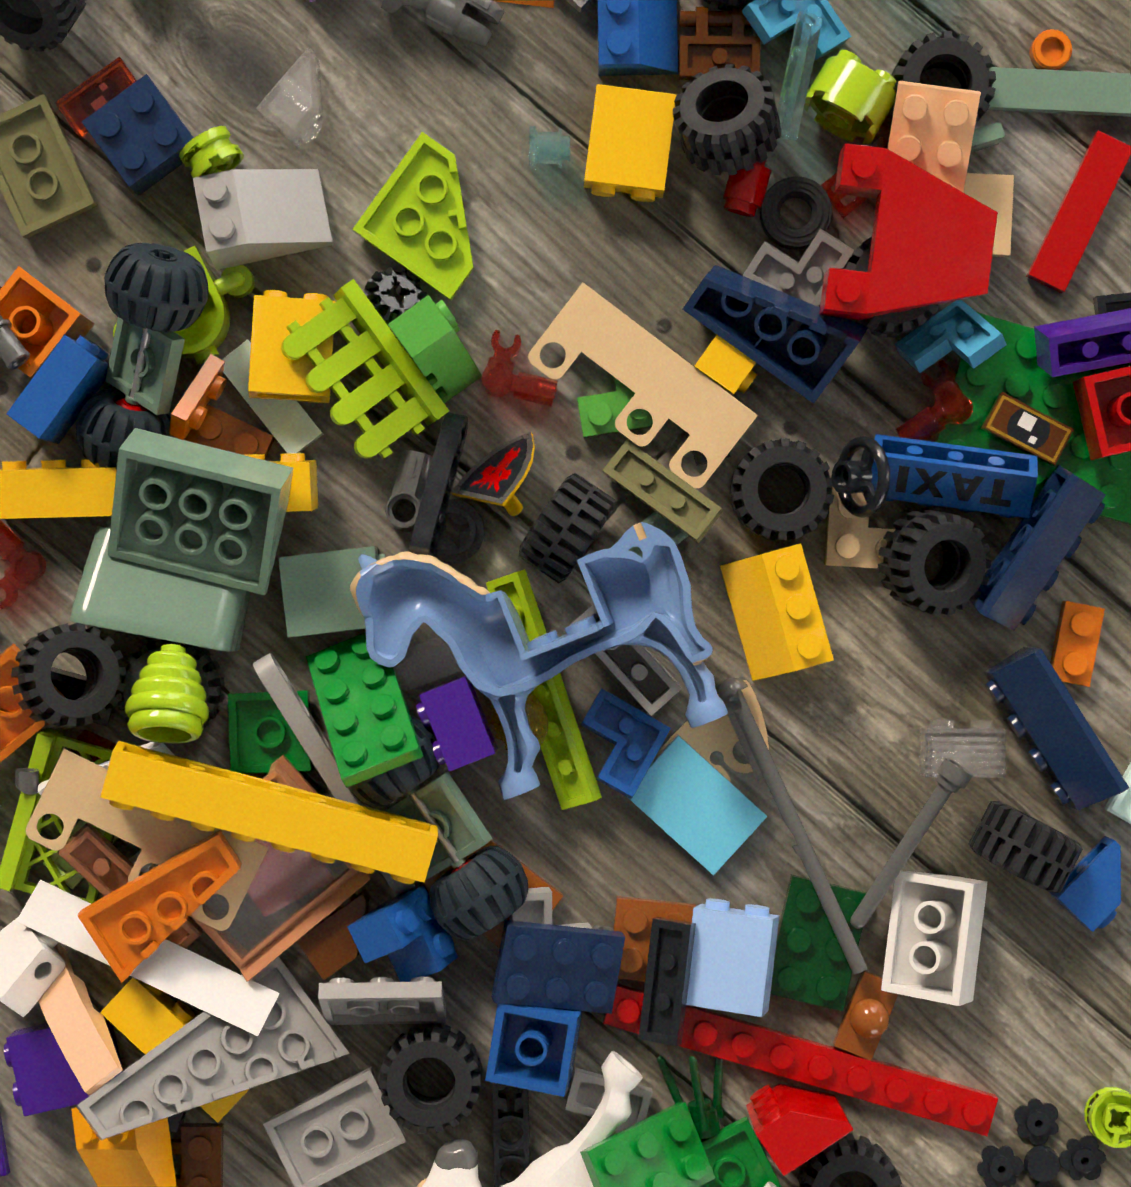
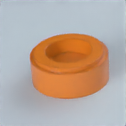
M1050 29L1043 31L1034 39L1030 46L1029 55L1031 62L1037 69L1060 70L1072 55L1070 39L1059 30Z

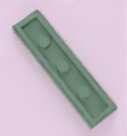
M990 67L989 71H995L996 81L992 84V87L996 88L994 98L989 102L990 107L988 110L1131 117L1130 73Z

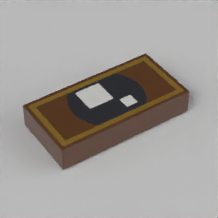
M1003 392L999 393L981 428L1030 455L1037 456V459L1051 466L1056 465L1074 430Z

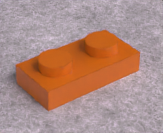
M210 354L171 413L169 433L172 436L184 440L191 429L197 431L200 428L208 411L205 408L210 399L216 401L225 388L227 379L223 378L224 360Z
M1062 601L1050 661L1062 682L1090 687L1105 608Z

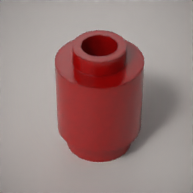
M766 160L762 163L755 162L753 164L754 168L745 171V169L737 170V174L729 175L723 194V199L726 200L725 210L746 217H754L756 210L761 209L772 172L769 168L765 167Z

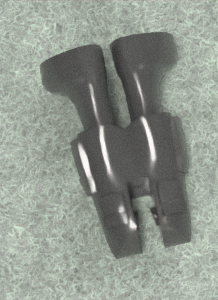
M383 0L381 8L388 13H396L403 6L420 9L425 12L424 23L442 33L448 35L455 34L483 47L487 46L492 37V32L482 24L471 19L469 15L474 13L480 18L498 25L505 13L504 9L493 0Z

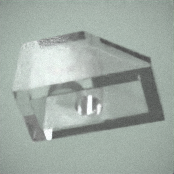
M309 47L256 107L261 117L297 148L303 141L306 143L311 142L322 128L320 123L323 119L320 65L315 52Z

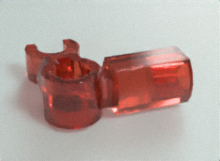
M495 330L491 338L494 357L488 358L487 366L482 373V383L485 391L493 397H501L508 392L514 393L513 398L553 407L558 380L524 372L514 375L515 363L511 359L521 349V336L515 335L513 345L509 348H504L499 344L501 332Z
M943 360L938 362L942 370L938 379L934 380L926 372L921 374L923 384L933 391L934 406L926 407L896 428L899 437L928 441L946 429L945 425L949 422L961 424L970 418L973 412L972 401L963 394L958 383L955 382L954 369Z
M0 519V558L4 562L7 560L10 562V566L4 571L5 576L0 578V587L6 592V598L0 603V608L5 609L16 602L19 589L24 590L33 580L43 576L46 570V561L40 553L26 551L23 548L24 542Z

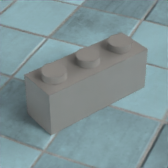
M594 603L572 623L594 615L596 622L601 621ZM622 645L595 653L651 716L681 690L679 683L645 646Z

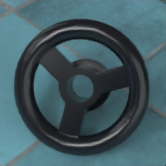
M866 436L856 437L846 444L839 456L838 462L833 467L831 475L832 485L838 492L841 503L852 515L865 518L875 514L884 504L890 486V467L886 453L876 440ZM864 448L861 461H851L855 452ZM874 459L878 471L876 491L872 484L873 476L871 471ZM851 493H862L867 504L859 505L856 503Z

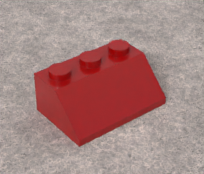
M779 1083L773 1088L770 1085L760 1088L750 1097L751 1102L746 1105L756 1136L783 1176H786L854 1130L838 1099L834 1094Z

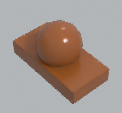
M863 971L834 1038L833 1045L872 1061L881 1036L888 1028L889 1016L898 994L881 991L883 977Z

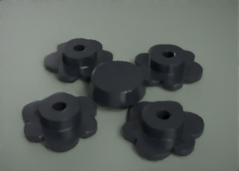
M1033 1098L1029 1100L1028 1106L1022 1105L1016 1108L1014 1119L1019 1124L1017 1127L1018 1135L1022 1138H1029L1034 1145L1038 1146L1033 1147L1027 1152L1024 1164L1018 1156H1014L1012 1148L1007 1145L1000 1147V1149L995 1146H987L981 1153L983 1161L977 1165V1172L984 1176V1183L987 1187H1002L1003 1185L1013 1187L1016 1184L1015 1176L1021 1174L1023 1169H1025L1029 1177L1039 1181L1035 1187H1053L1049 1181L1057 1176L1060 1165L1065 1170H1069V1175L1073 1180H1080L1083 1176L1088 1180L1097 1179L1101 1174L1100 1164L1105 1162L1106 1155L1102 1150L1098 1149V1141L1089 1135L1083 1136L1079 1141L1075 1138L1069 1139L1066 1143L1067 1150L1061 1152L1059 1157L1052 1148L1043 1146L1047 1142L1049 1135H1055L1058 1132L1059 1127L1055 1122L1058 1118V1109L1051 1103L1042 1104L1039 1099ZM1037 1120H1040V1123L1038 1125H1035V1122ZM1083 1157H1086V1160L1084 1162H1081V1159ZM999 1166H1003L1001 1171H998Z

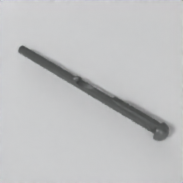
M728 678L720 685L718 694L725 703L728 711L727 715L757 781L764 777L785 824L795 838L797 844L792 847L802 860L853 975L863 972L868 967L741 691L748 687V685L742 679Z

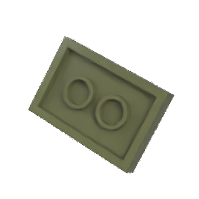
M45 94L0 114V190L21 236L25 239L98 206L54 109Z

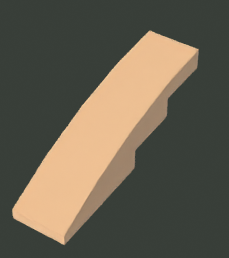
M58 943L55 948L65 961V968L38 1002L67 1062L85 1093L90 1096L123 1071L104 1016L93 1008L84 981L74 974L66 949Z

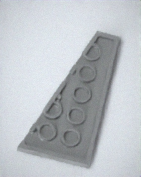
M278 956L251 979L280 993L258 1036L204 1011L76 1107L97 1137L103 1140L335 1060L350 1053Z

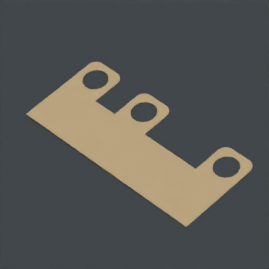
M583 282L528 355L529 362L550 379L557 380L566 373L582 352L635 392V395L616 418L615 427L638 446L648 445L668 419L687 432L690 436L673 456L669 467L674 474L693 488H701L705 485L758 416ZM551 342L560 344L566 353L565 361L557 368L546 367L540 359L541 349ZM644 409L651 414L653 424L646 434L636 435L628 429L627 418L632 411ZM699 451L705 455L707 468L702 475L691 477L684 473L681 461L686 453Z
M63 749L27 824L26 835L28 838L49 849L58 851L66 845L78 818L142 849L128 877L129 883L139 877L140 870L146 864L155 863L160 865L221 830L242 863L241 868L215 893L227 899L229 911L224 918L213 920L205 915L203 905L201 904L192 913V916L196 920L217 930L223 931L228 929L267 853L268 847L255 841L245 842L235 839L231 836V832L215 828L214 831H203L196 829L190 825L191 821L176 817L173 821L157 819L151 816L150 811L134 807L133 810H123L113 807L109 804L110 800L100 798L107 769ZM45 814H55L63 822V832L56 839H45L38 832V820Z

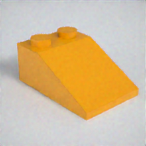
M77 1107L71 1109L76 1149L98 1187H177L168 1117L100 1140Z

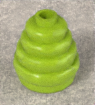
M176 644L162 645L161 651L154 652L148 657V665L141 670L139 674L140 679L132 686V695L125 704V712L129 717L128 728L134 736L151 742L169 744L189 743L201 736L203 733L202 725L209 717V709L205 703L206 692L203 686L200 685L202 682L201 676L195 670L197 662L194 657L186 653V648Z

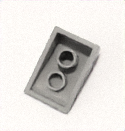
M232 169L193 178L206 253L216 270L334 245L318 169Z

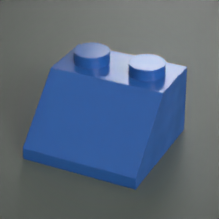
M597 0L598 76L678 75L677 0Z

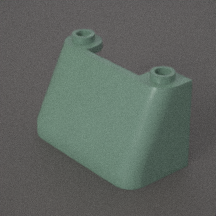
M111 520L106 521L105 527L97 526L73 603L70 621L228 652L240 650L251 592L108 556Z

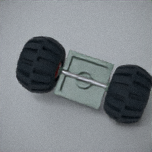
M133 243L126 245L112 258L105 273V296L112 312L118 317L105 381L115 388L101 390L92 395L83 405L76 421V438L80 451L94 465L98 463L100 468L116 467L117 469L119 448L135 428L174 437L169 433L172 413L170 407L185 341L183 337L174 331H181L190 327L200 317L208 300V280L204 267L196 258L182 250L163 246L162 244Z
M411 716L423 757L350 786L348 789L359 801L372 808L384 807L405 795L403 799L388 807L385 812L438 826V838L426 880L449 866H452V868L438 878L431 886L429 893L431 908L438 924L449 934L458 939L470 940L504 921L525 903L529 890L528 879L521 863L510 852L498 846L485 847L470 857H466L486 845L492 837L448 771L424 786H419V784L434 774L440 765L436 760L432 742L437 741L435 734L429 727H424L421 720Z

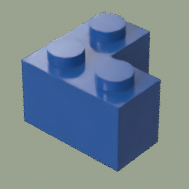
M424 885L385 901L347 926L364 963L388 955L400 982H411L412 978L426 977L439 972L458 958L452 937L438 924L430 904V896Z

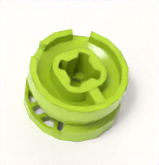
M217 126L204 131L194 137L180 151L179 157L186 167H191V176L193 178L235 169L243 160L244 154L238 145L232 144L229 140L231 134L226 126Z
M1104 1087L1095 1091L1088 1099L1084 1108V1121L1088 1130L1102 1143L1113 1148L1131 1146V1094L1118 1087ZM1094 1098L1095 1101L1092 1105H1089L1090 1101Z

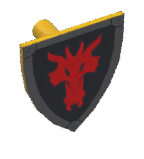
M530 431L506 442L481 459L454 487L451 492L452 495L503 506L510 516L518 515L523 510V505L515 496V492L526 478L533 462L535 444L532 432Z

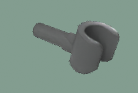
M33 768L17 769L15 772V786L24 794L38 793V785L42 783L39 782V770Z

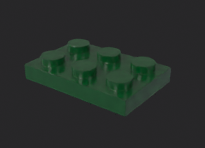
M791 874L778 927L770 994L843 1011L852 970L811 880ZM830 884L853 937L859 946L863 928H854L850 923V919L867 892Z

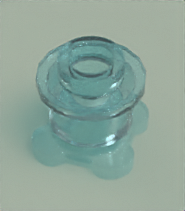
M530 126L529 166L531 170H536L537 164H557L558 168H562V160L570 161V136H563L562 128H558V132H537L536 126Z

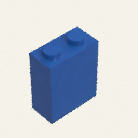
M64 335L6 414L39 439L59 444L77 420L83 405L105 382L109 365L105 359L109 354L81 335L77 340Z

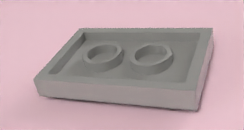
M377 977L371 979L370 982L354 983L353 980L348 978H334L329 983H319L318 1000L324 1018L329 1025L446 1023L447 1008L442 981L435 982L430 977H415L411 979V982H395L391 978Z
M372 1067L264 1121L263 1126L294 1187H318L407 1141V1136L398 1118L394 1120L389 1115L391 1109L389 1105H383L381 1100L383 1092L382 1089H379V1080Z

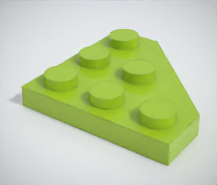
M421 132L352 230L445 298L452 301L474 270L456 157L448 149L424 132Z

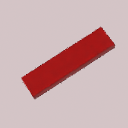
M1099 130L1094 134L1026 277L1061 294L1065 292L1130 158V145Z

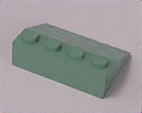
M135 428L119 448L108 556L265 595L287 511L294 468Z

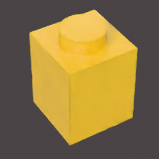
M719 335L715 336L694 366L732 396L736 390L744 394L758 375L751 370L756 362Z

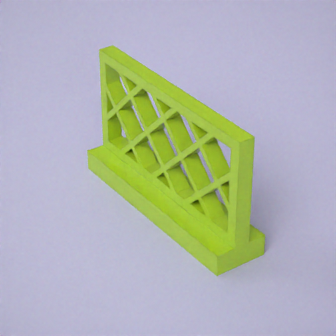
M48 728L37 733L28 768L38 769L39 782L50 779L65 747L79 751L83 758L91 762L93 760L90 755L100 757L101 759L93 762L97 765L110 760L113 750L63 736V732ZM21 792L0 865V889L9 892L16 889L32 894L37 884L27 881L31 866L44 860L54 878L49 884L53 886L57 884L59 889L71 894L64 880L78 872L74 869L61 876L50 856L58 851L52 849L47 851L45 846L31 840L26 835L27 824L41 795L39 793L24 794ZM45 814L38 820L37 829L39 834H41L42 827L53 821L60 834H62L63 822L57 815L50 814L51 818L44 821ZM105 831L104 837L113 843L114 835ZM37 848V850L40 853V856L33 859ZM88 882L89 890L86 899L78 898L92 904L96 902L99 891Z

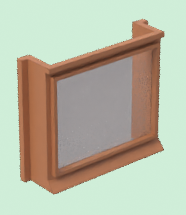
M284 755L271 764L269 773L262 778L317 793ZM255 838V842L268 847V850L230 927L220 931L196 920L192 914L190 916L240 969L245 980L248 982L370 881L371 874L359 872L351 867V863L336 859L334 863L318 861L311 857V853L298 849H295L293 853L279 851L271 846V842ZM153 863L148 869L151 870L158 866V864ZM213 894L203 904V911L210 919L219 920L227 915L229 903L224 896Z

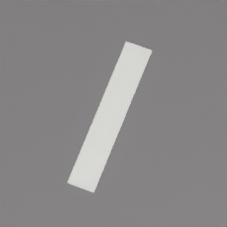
M40 880L16 922L109 965L77 916L80 910L91 903ZM166 939L130 975L256 1036L259 1035L280 994L253 980L247 982L244 976Z

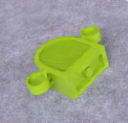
M194 245L184 250V252L196 258L204 267L208 280V300L200 317L190 327L174 332L185 339L181 357L195 358L197 364L201 365L206 362L210 354L216 357L219 356L217 348L223 343L229 331L230 311L224 294L228 293L236 298L245 297L252 292L255 279L247 267L238 265L225 268L221 278L216 280L202 251ZM117 323L115 324L113 329V336L115 335Z

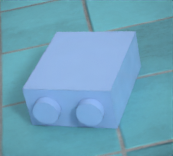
M708 898L705 904H700L693 908L692 923H696L686 1005L763 1017L769 1010L780 915L769 914L770 908L766 906L747 904L745 905V910L729 908V901Z

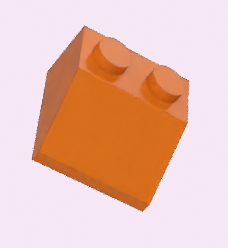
M20 266L17 267L0 289V315L4 320H10L12 323L11 330L26 351L30 353V358L18 369L30 378L34 377L64 335L77 340L80 335L85 337L94 325L87 317Z

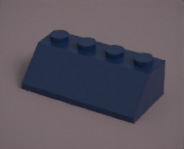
M1057 465L1032 502L1029 518L1022 517L992 562L991 569L986 571L984 576L989 577L986 586L980 585L978 589L982 594L977 600L969 599L978 612L1015 631L1019 623L1025 625L1036 609L1034 601L1042 590L1048 591L1059 575V571L1056 568L1065 556L1067 558L1071 557L1079 547L1082 540L1079 534L1087 523H1094L1102 513L1105 506L1102 500L1106 494L1060 465Z
M1023 647L984 672L989 680L985 684L987 691L997 704L1003 702L1011 714L1006 718L1008 724L1018 738L1025 736L1032 747L1028 751L1030 759L1040 772L1046 769L1054 782L1049 788L1062 806L1068 804L1071 808L1081 810L1129 789V786L1041 648Z

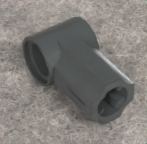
M404 449L402 450L391 498L386 504L385 513L387 519L396 529L402 532H411L415 526L433 456ZM410 502L414 504L416 513L410 521L399 522L396 520L395 510L401 503Z

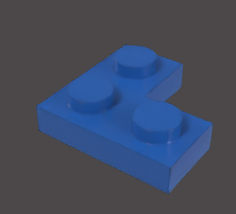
M602 688L581 723V726L615 745L596 780L629 799L633 798L671 729Z

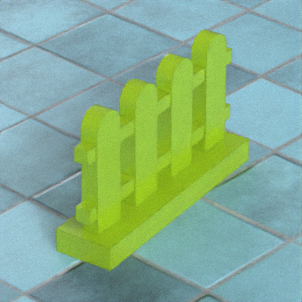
M352 279L333 295L336 299L335 303L328 297L319 304L323 311L303 326H300L296 320L288 325L286 328L290 335L283 340L281 350L283 355L291 360H297L306 354L315 366L306 376V385L309 390L314 393H322L331 388L340 400L331 407V420L339 426H346L355 421L362 430L363 434L354 443L356 454L364 459H369L379 454L382 459H385L393 453L389 448L391 443L409 430L414 435L419 434L425 429L420 423L424 420L428 426L448 413L449 409L359 285ZM351 321L361 335L357 336L349 325ZM339 331L347 345L325 360L316 346ZM376 354L385 368L381 369L372 356ZM363 364L372 377L349 393L340 380ZM400 387L405 396L408 398L407 402L404 401V399L396 389ZM387 397L396 410L373 426L364 413Z

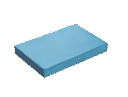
M679 735L653 761L633 798L630 799L713 876L767 818V815Z

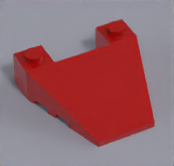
M845 143L839 153L834 194L877 199L868 271L829 268L824 274L819 315L862 320L878 315L902 312L913 308L988 294L998 212L887 148Z

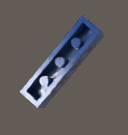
M875 434V440L885 451L890 467V486L885 501L901 500L915 502L926 507L937 505L957 508L964 512L980 511L994 513L1006 518H1029L1038 478L1037 456ZM874 459L871 471L873 476L872 484L876 491L878 471Z

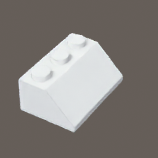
M900 871L894 882L881 991L955 1006H961L973 1001L987 881L944 874Z

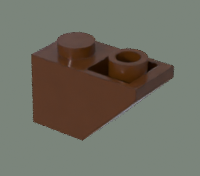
M366 889L358 895L354 893L338 906L334 912L296 941L323 981L354 960L360 953L347 926L367 914L370 895Z

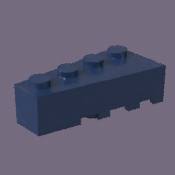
M717 265L703 278L682 309L813 404L869 328L847 318L819 315L820 307Z

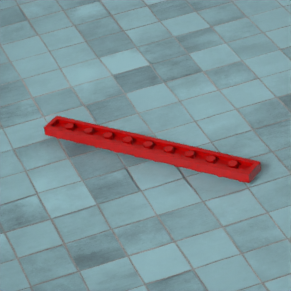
M617 983L612 1014L605 1013L603 1024L639 1034L644 991ZM686 1005L682 1044L679 1045L681 1047L986 1137L988 1136L999 1099L995 1094L876 1059L870 1061L842 1049L696 1006Z

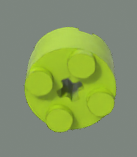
M840 50L837 56L829 57L805 95L802 106L806 112L811 106L817 113L814 121L830 133L850 142H853L856 136L864 137L865 139L862 144H870L895 103L896 92L893 88L896 80L886 71L879 69L874 71L861 64L860 58L848 50Z

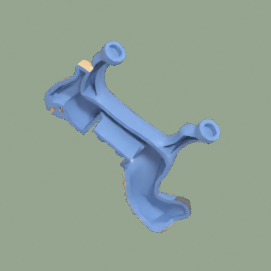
M640 522L633 525L611 548L593 552L577 560L601 621L596 622L594 615L565 627L567 634L559 637L557 631L554 630L534 638L532 641H529L520 616L511 599L504 591L500 590L490 593L484 587L477 586L471 578L461 574L436 557L424 554L417 555L409 551L400 552L380 560L365 554L358 557L362 570L352 580L350 591L360 614L365 618L366 647L370 658L380 665L395 667L405 658L412 637L423 622L429 625L439 637L448 643L459 668L475 688L491 700L503 726L508 748V764L498 781L503 800L521 795L540 786L537 774L532 767L540 750L538 738L531 730L526 715L525 702L527 696L541 683L551 679L573 663L596 652L622 645H640L650 647L668 658L679 671L689 693V702L685 715L691 728L707 724L728 714L724 701L717 695L714 675L704 663L712 655L713 648L702 637L695 626L691 601V584L682 557L675 542L662 530L648 523ZM632 547H639L643 553L642 557L628 550Z

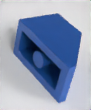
M1104 836L1072 869L1061 893L1049 892L1084 927L1092 932L1097 927L1099 929L1106 927L1117 914L1115 909L1121 904V846L1107 836Z

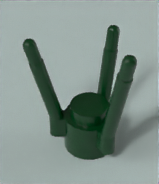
M659 1056L657 1062L674 1103L683 1102L664 1057ZM690 1056V1075L695 1100L690 1101L687 1105L700 1139L710 1138L720 1133L719 1119L724 1118L722 1109L723 1059L715 1057L712 1104L710 1099L703 1097L697 1059L695 1056Z

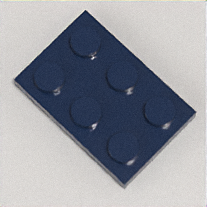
M504 920L491 998L494 1003L612 1014L625 936L619 931Z

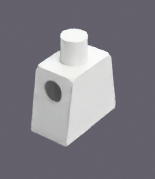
M15 919L0 931V1002L24 1017L64 970L65 961L55 948L59 943L58 941L16 922L17 919Z

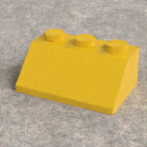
M801 543L720 566L752 681L802 670L834 660Z

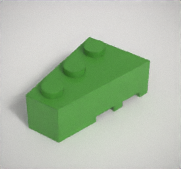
M428 295L388 324L443 403H446L483 376L456 333L460 331V328L443 300L435 304Z

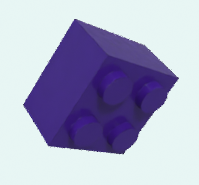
M466 675L419 695L422 702L417 704L416 708L423 726L428 727L431 725L437 741L432 742V746L439 765L446 763L450 772L496 753L498 746L475 688Z

